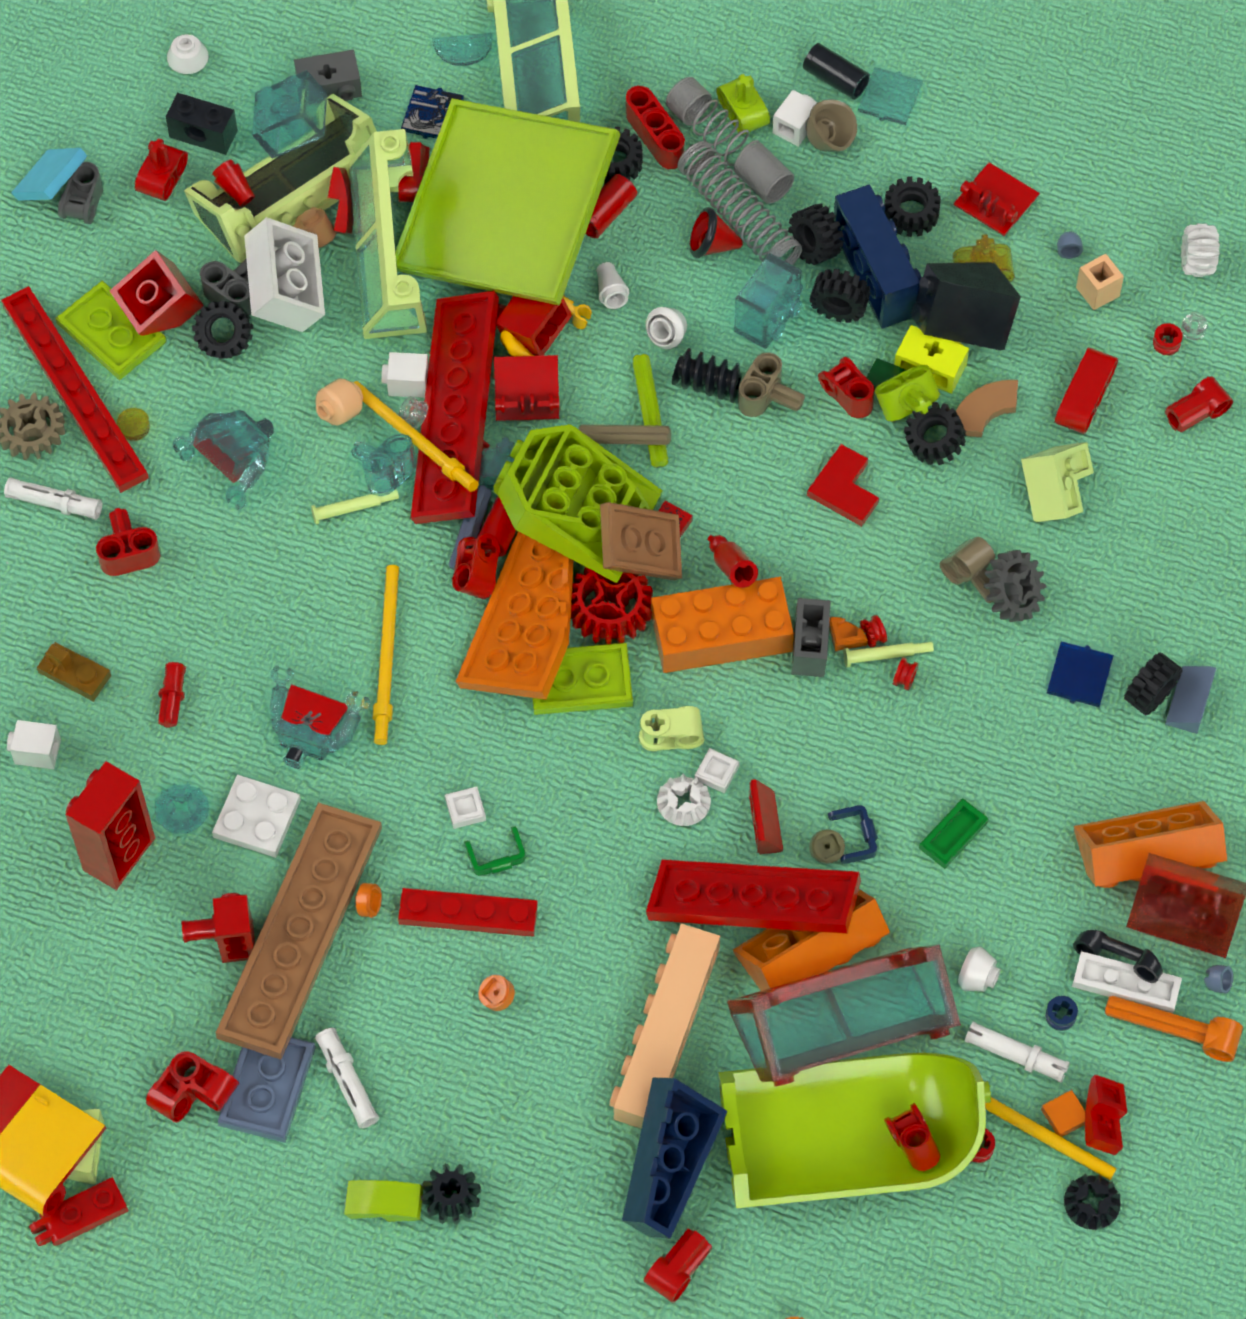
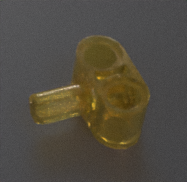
M987 234L981 235V239L976 241V246L962 247L952 254L953 263L995 262L1009 282H1012L1015 278L1011 248L1005 244H995V240L988 238Z

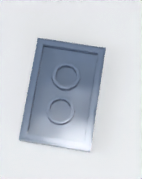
M291 1037L282 1059L242 1047L233 1073V1077L240 1084L221 1109L218 1126L286 1143L316 1049L315 1043Z

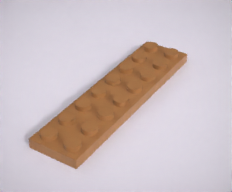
M318 802L216 1030L217 1039L282 1059L381 832V822Z

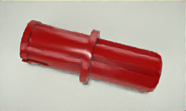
M178 662L166 663L163 688L158 692L161 698L158 723L165 728L175 727L178 724L180 703L185 698V693L182 690L186 666Z

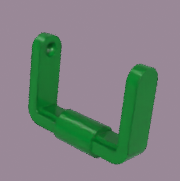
M516 826L511 827V832L519 854L501 857L478 866L470 841H464L471 866L476 875L482 876L489 873H499L512 869V866L522 864L525 861V850Z

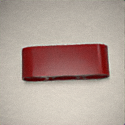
M639 85L631 87L626 93V118L659 165L666 169L678 168V161L685 152V138L649 88Z
M1088 347L1059 406L1054 423L1085 434L1110 384L1119 358Z

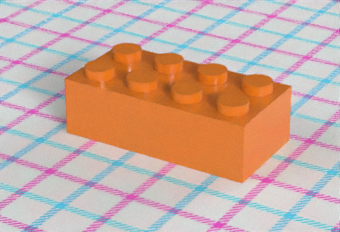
M781 576L756 580L746 588H739L731 584L651 598L652 622L663 673L793 652L794 632Z

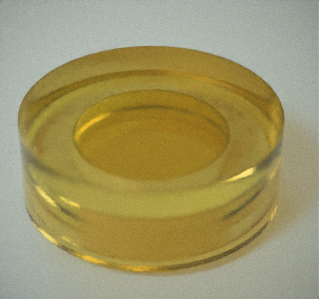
M128 408L118 416L117 425L127 440L137 441L148 434L150 422L147 413L142 409Z

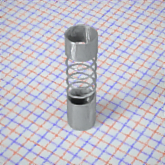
M686 77L680 80L667 95L666 106L685 125L693 126V132L698 136H703V141L707 142L705 136L718 129L728 117V110H721L711 118L704 133L696 131L695 125L705 121L712 115L717 108L718 101L716 99L712 100L711 94L694 77ZM712 102H715V106L711 110V112L703 119L696 122L697 119H699L706 112ZM725 112L726 115L715 128L707 132L713 120ZM738 120L730 121L718 133L715 142L708 144L714 146L716 155L724 156V162L727 163V166H734V172L766 204L780 200L792 187L794 174L759 140H754L747 144L738 155L735 164H730L727 161L726 156L735 152L746 142L749 137L748 130L739 132L730 141L724 154L717 152L716 145L731 137L738 127ZM736 122V126L730 134L717 142L723 131L730 124ZM746 132L747 135L736 148L728 152L732 143L741 134Z

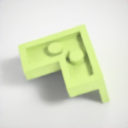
M1087 442L1055 446L1021 459L1033 520L1035 522L1066 519L1083 512L1077 480L1094 473Z

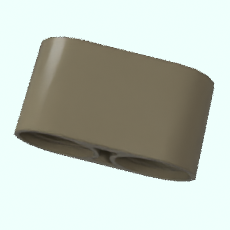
M767 352L758 355L742 379L739 386L738 407L745 416L758 417L762 415L772 401L794 411H798L802 407L805 400L804 394L781 384L782 361L776 354ZM769 371L772 372V374H764L762 372ZM754 395V396H757L758 398H753V399H752V398H749L748 396Z
M974 537L962 543L939 564L943 574L952 583L959 585L963 582L971 581L986 601V597L990 594V589L984 588V584L989 583L990 578L985 575V571H987L986 568L989 566L990 561L995 559V553L983 538Z

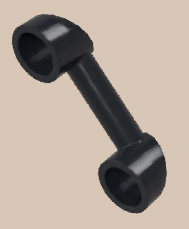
M1087 930L1081 932L1073 943V947L1079 955L1081 951L1099 955L1102 949L1136 961L1133 970L1139 978L1146 982L1156 983L1163 974L1159 960L1149 949L1143 950L1108 937L1102 931Z

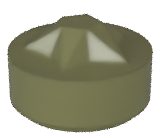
M826 829L813 835L809 843V850L816 861L829 864L838 861L842 857L845 843L838 832Z

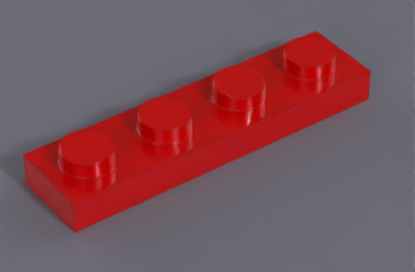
M402 888L398 922L399 925L534 937L538 900Z

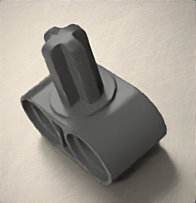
M247 259L235 270L218 261H211L203 265L200 270V278L204 296L211 302L226 301L235 303V305L241 306L245 313L251 315Z

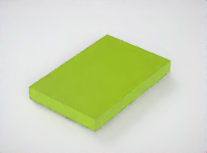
M102 280L55 319L58 326L118 380H121L164 345L166 337L161 332L145 336L139 335L110 293L112 288Z
M627 643L567 648L547 699L532 698L534 715L633 707Z

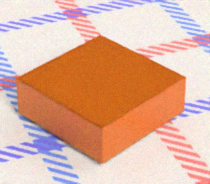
M1072 1090L1041 1107L1042 1113L1054 1132L1061 1137L1085 1125V1110Z

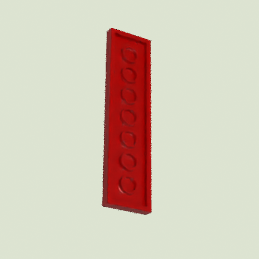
M495 291L436 299L421 434L449 458H456L465 466V471L478 482L499 296ZM419 449L410 517L415 524L475 517L478 488L470 492L457 480H450L442 473V468Z

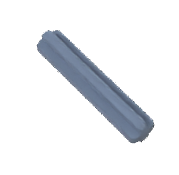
M484 485L478 486L475 517L464 518L449 561V567L454 571L457 546L460 540L465 537L477 538L492 495L491 490Z

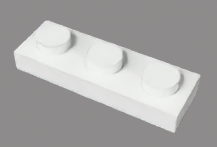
M1081 951L1072 987L1108 997H1119L1173 1014L1182 978L1163 973L1156 983H1149L1136 975L1133 970L1134 965Z

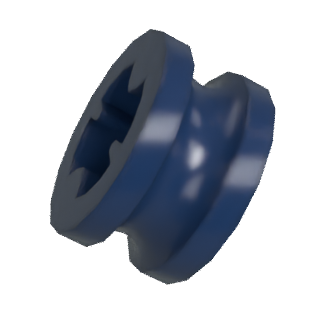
M1056 996L1048 1003L1045 1015L1046 1021L1055 1030H1068L1076 1022L1078 1008L1071 998ZM1063 1007L1067 1009L1066 1015L1071 1016H1064L1061 1020L1056 1017V1011Z

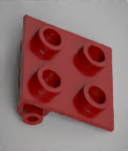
M989 162L973 181L968 182L966 180L960 188L962 194L953 205L1005 236L1040 193Z
M558 355L494 357L496 421L560 419Z

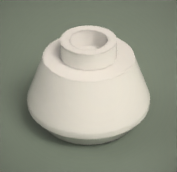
M188 34L175 38L167 53L169 66L181 74H193L200 71L207 64L209 57L208 50L204 44L195 36Z
M658 307L652 310L646 319V331L650 340L662 349H672L678 346L687 330V321L684 315L677 309Z
M983 947L972 948L965 958L958 977V984L964 991L984 992L987 987L994 988L999 978L1001 969L996 967L997 960Z

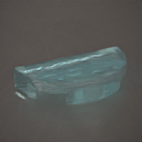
M493 32L432 38L433 47L436 54L444 62L454 66H469L487 57L492 49Z

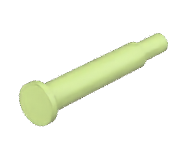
M397 489L379 494L377 492L317 508L315 505H312L311 511L315 524H319V520L378 506L383 502L399 499Z
M933 642L904 643L850 651L847 647L844 648L843 654L845 666L851 667L852 663L933 652L934 647Z

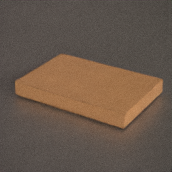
M611 502L600 504L603 569L668 580L682 579L679 515Z

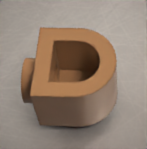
M314 207L299 215L293 227L316 234L319 248L330 243L337 233L334 231V226L325 211Z

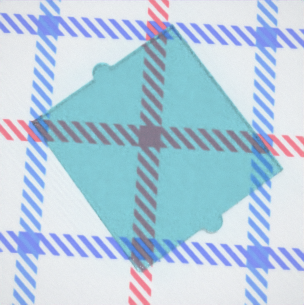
M875 67L858 107V112L878 117L880 121L888 120L906 126L923 81L902 75L900 71L894 73Z

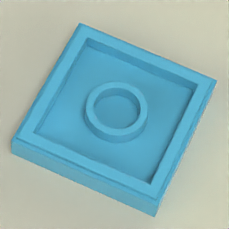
M81 148L48 149L11 192L18 201L51 200L86 159V153Z

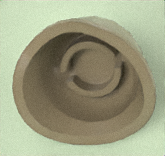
M838 100L818 102L812 107L810 117L806 123L807 137L810 143L820 151L841 152L846 150L852 144L857 134V121L852 109L844 102Z

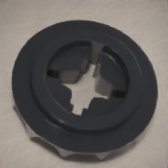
M1085 1173L1082 1177L1072 1180L1064 1196V1207L1067 1215L1075 1224L1085 1229L1097 1230L1109 1226L1117 1218L1121 1208L1120 1193L1114 1187L1113 1181L1109 1182L1102 1178L1100 1174L1093 1176ZM1089 1189L1095 1198L1101 1197L1103 1199L1098 1203L1097 1214L1091 1204L1082 1203V1201L1087 1200Z

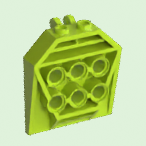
M571 424L530 430L524 442L519 439L517 440L509 455L514 461L505 462L493 486L494 492L500 497L514 529L617 583L623 572L603 569L600 504L611 502L653 510L663 490Z

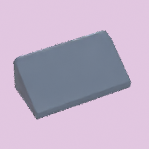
M1182 666L1183 672L1177 682L1165 725L1198 733L1216 667Z

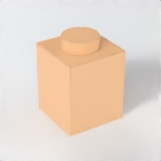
M1104 254L1080 267L1076 288L1091 308L1096 310L1120 297L1124 276L1108 255Z

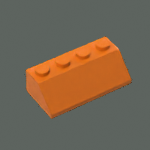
M1205 801L1074 826L1086 874L1095 887L1111 888L1123 881H1146L1153 875L1163 873L1177 875L1184 872V869L1194 867L1212 868L1219 862L1227 861L1223 822Z
M859 889L848 934L767 928L734 948L733 952L761 992L777 1003L791 998L796 993V990L804 985L820 980L824 973L835 966L849 962L853 955L864 948L875 946L890 931L876 899Z

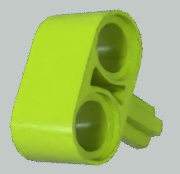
M741 74L737 79L716 88L718 100L723 110H728L730 121H739L736 129L738 133L743 130L751 132L770 124L768 109L756 91L754 79L751 75Z
M928 365L912 367L881 383L874 390L887 421L900 420L912 414L913 411L924 415L928 413V407L932 405V402H935L940 397L939 390Z

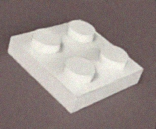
M237 775L212 831L213 838L276 858L301 801L300 794Z

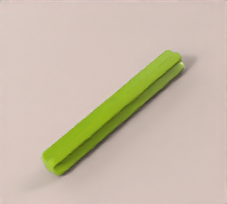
M647 354L635 355L633 357V369L644 425L662 426L650 358ZM648 445L651 465L655 468L666 466L668 464L666 445Z

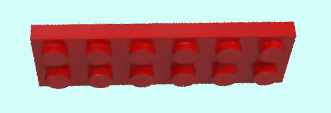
M662 859L646 914L649 921L848 934L861 884L860 873L856 871Z

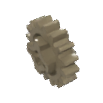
M33 393L30 399H26L23 394H20L19 402L15 403L9 399V408H0V444L3 450H10L12 457L17 456L20 452L24 460H28L30 454H34L37 459H41V451L45 450L51 454L53 453L51 445L61 444L59 435H65L66 432L64 416L60 412L57 403L50 404L48 396L43 397L40 401L36 393ZM46 417L51 421L50 427L47 426ZM10 426L13 427L14 436L9 433Z

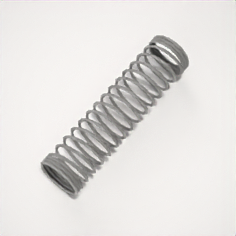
M700 141L690 146L678 161L680 172L687 176V179L693 183L695 188L699 189V193L704 195L708 202H711L713 208H717V213L723 215V219L729 222V226L735 229L737 235H741V239L747 242V246L753 249L755 255H759V259L765 262L766 267L772 273H781L790 268L802 252L800 243L793 236H787L788 230L781 229L782 224L775 222L776 217L774 215L769 216V209H763L764 204L757 202V196L751 195L750 189H745V183L739 182V176L733 175L732 169H727V163L721 162V157L715 155V150L708 142ZM707 148L706 150L699 153L692 160L688 168L684 169L685 164L691 156H693L699 150ZM701 155H703L702 158H701L696 164L693 165V163H694ZM713 158L719 159L718 163L710 167L702 178L695 180L697 173L706 168ZM723 164L725 166L724 170L717 173L707 185L701 186L703 180L714 173L719 165ZM726 171L731 172L730 176L724 179L714 191L707 193L708 188L717 182ZM735 177L737 179L736 183L727 188L721 197L713 199L715 193L724 188L731 178ZM737 185H743L742 190L734 194L727 204L719 206L721 200L732 193ZM744 191L749 192V195L741 200L732 211L725 213L727 207L735 202ZM750 198L755 199L754 203L747 207L739 217L732 219L734 212L742 208ZM718 201L717 206L713 202ZM755 205H761L760 210L754 213L745 224L738 226L740 219L750 213ZM761 212H767L766 217L761 219L752 230L744 233L746 226L752 223ZM773 218L772 224L767 226L758 237L750 239L752 233L759 229L767 219ZM736 221L735 226H733L731 222ZM774 225H779L778 231L774 232L763 244L756 246L758 240L766 235ZM784 231L786 233L784 238L776 242L769 251L762 253L764 247L773 241L780 232ZM749 234L747 239L743 237V235ZM755 241L754 245L751 246L750 242ZM795 246L794 251L784 262L773 267L777 259L787 253L791 247ZM767 254L766 260H764L762 256Z

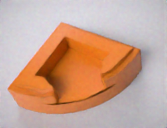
M830 617L829 630L835 651L844 650L847 647L851 649L867 646V637L860 627L858 628L852 623L845 621L844 618Z

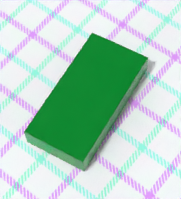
M962 798L920 843L919 849L946 869L986 826L989 818Z

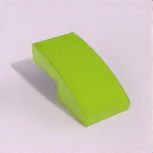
M385 1180L348 1181L344 1215L350 1219L382 1217L388 1222L420 1220L421 1196L423 1195L422 1185Z

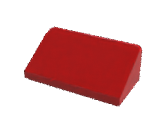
M753 779L749 782V800L757 853L762 855L782 852L783 843L775 793L768 786Z

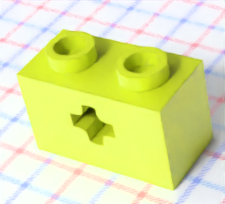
M910 325L896 352L894 365L906 370L918 365H928L937 388L952 394L967 365L969 348L957 341L924 335L920 328Z

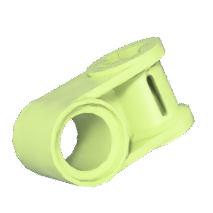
M683 706L674 709H653L647 711L641 717L639 742L646 750L694 749L704 743L700 709L697 707Z

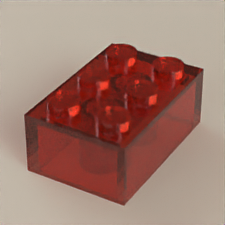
M1149 853L1126 927L1226 958L1246 897V883Z

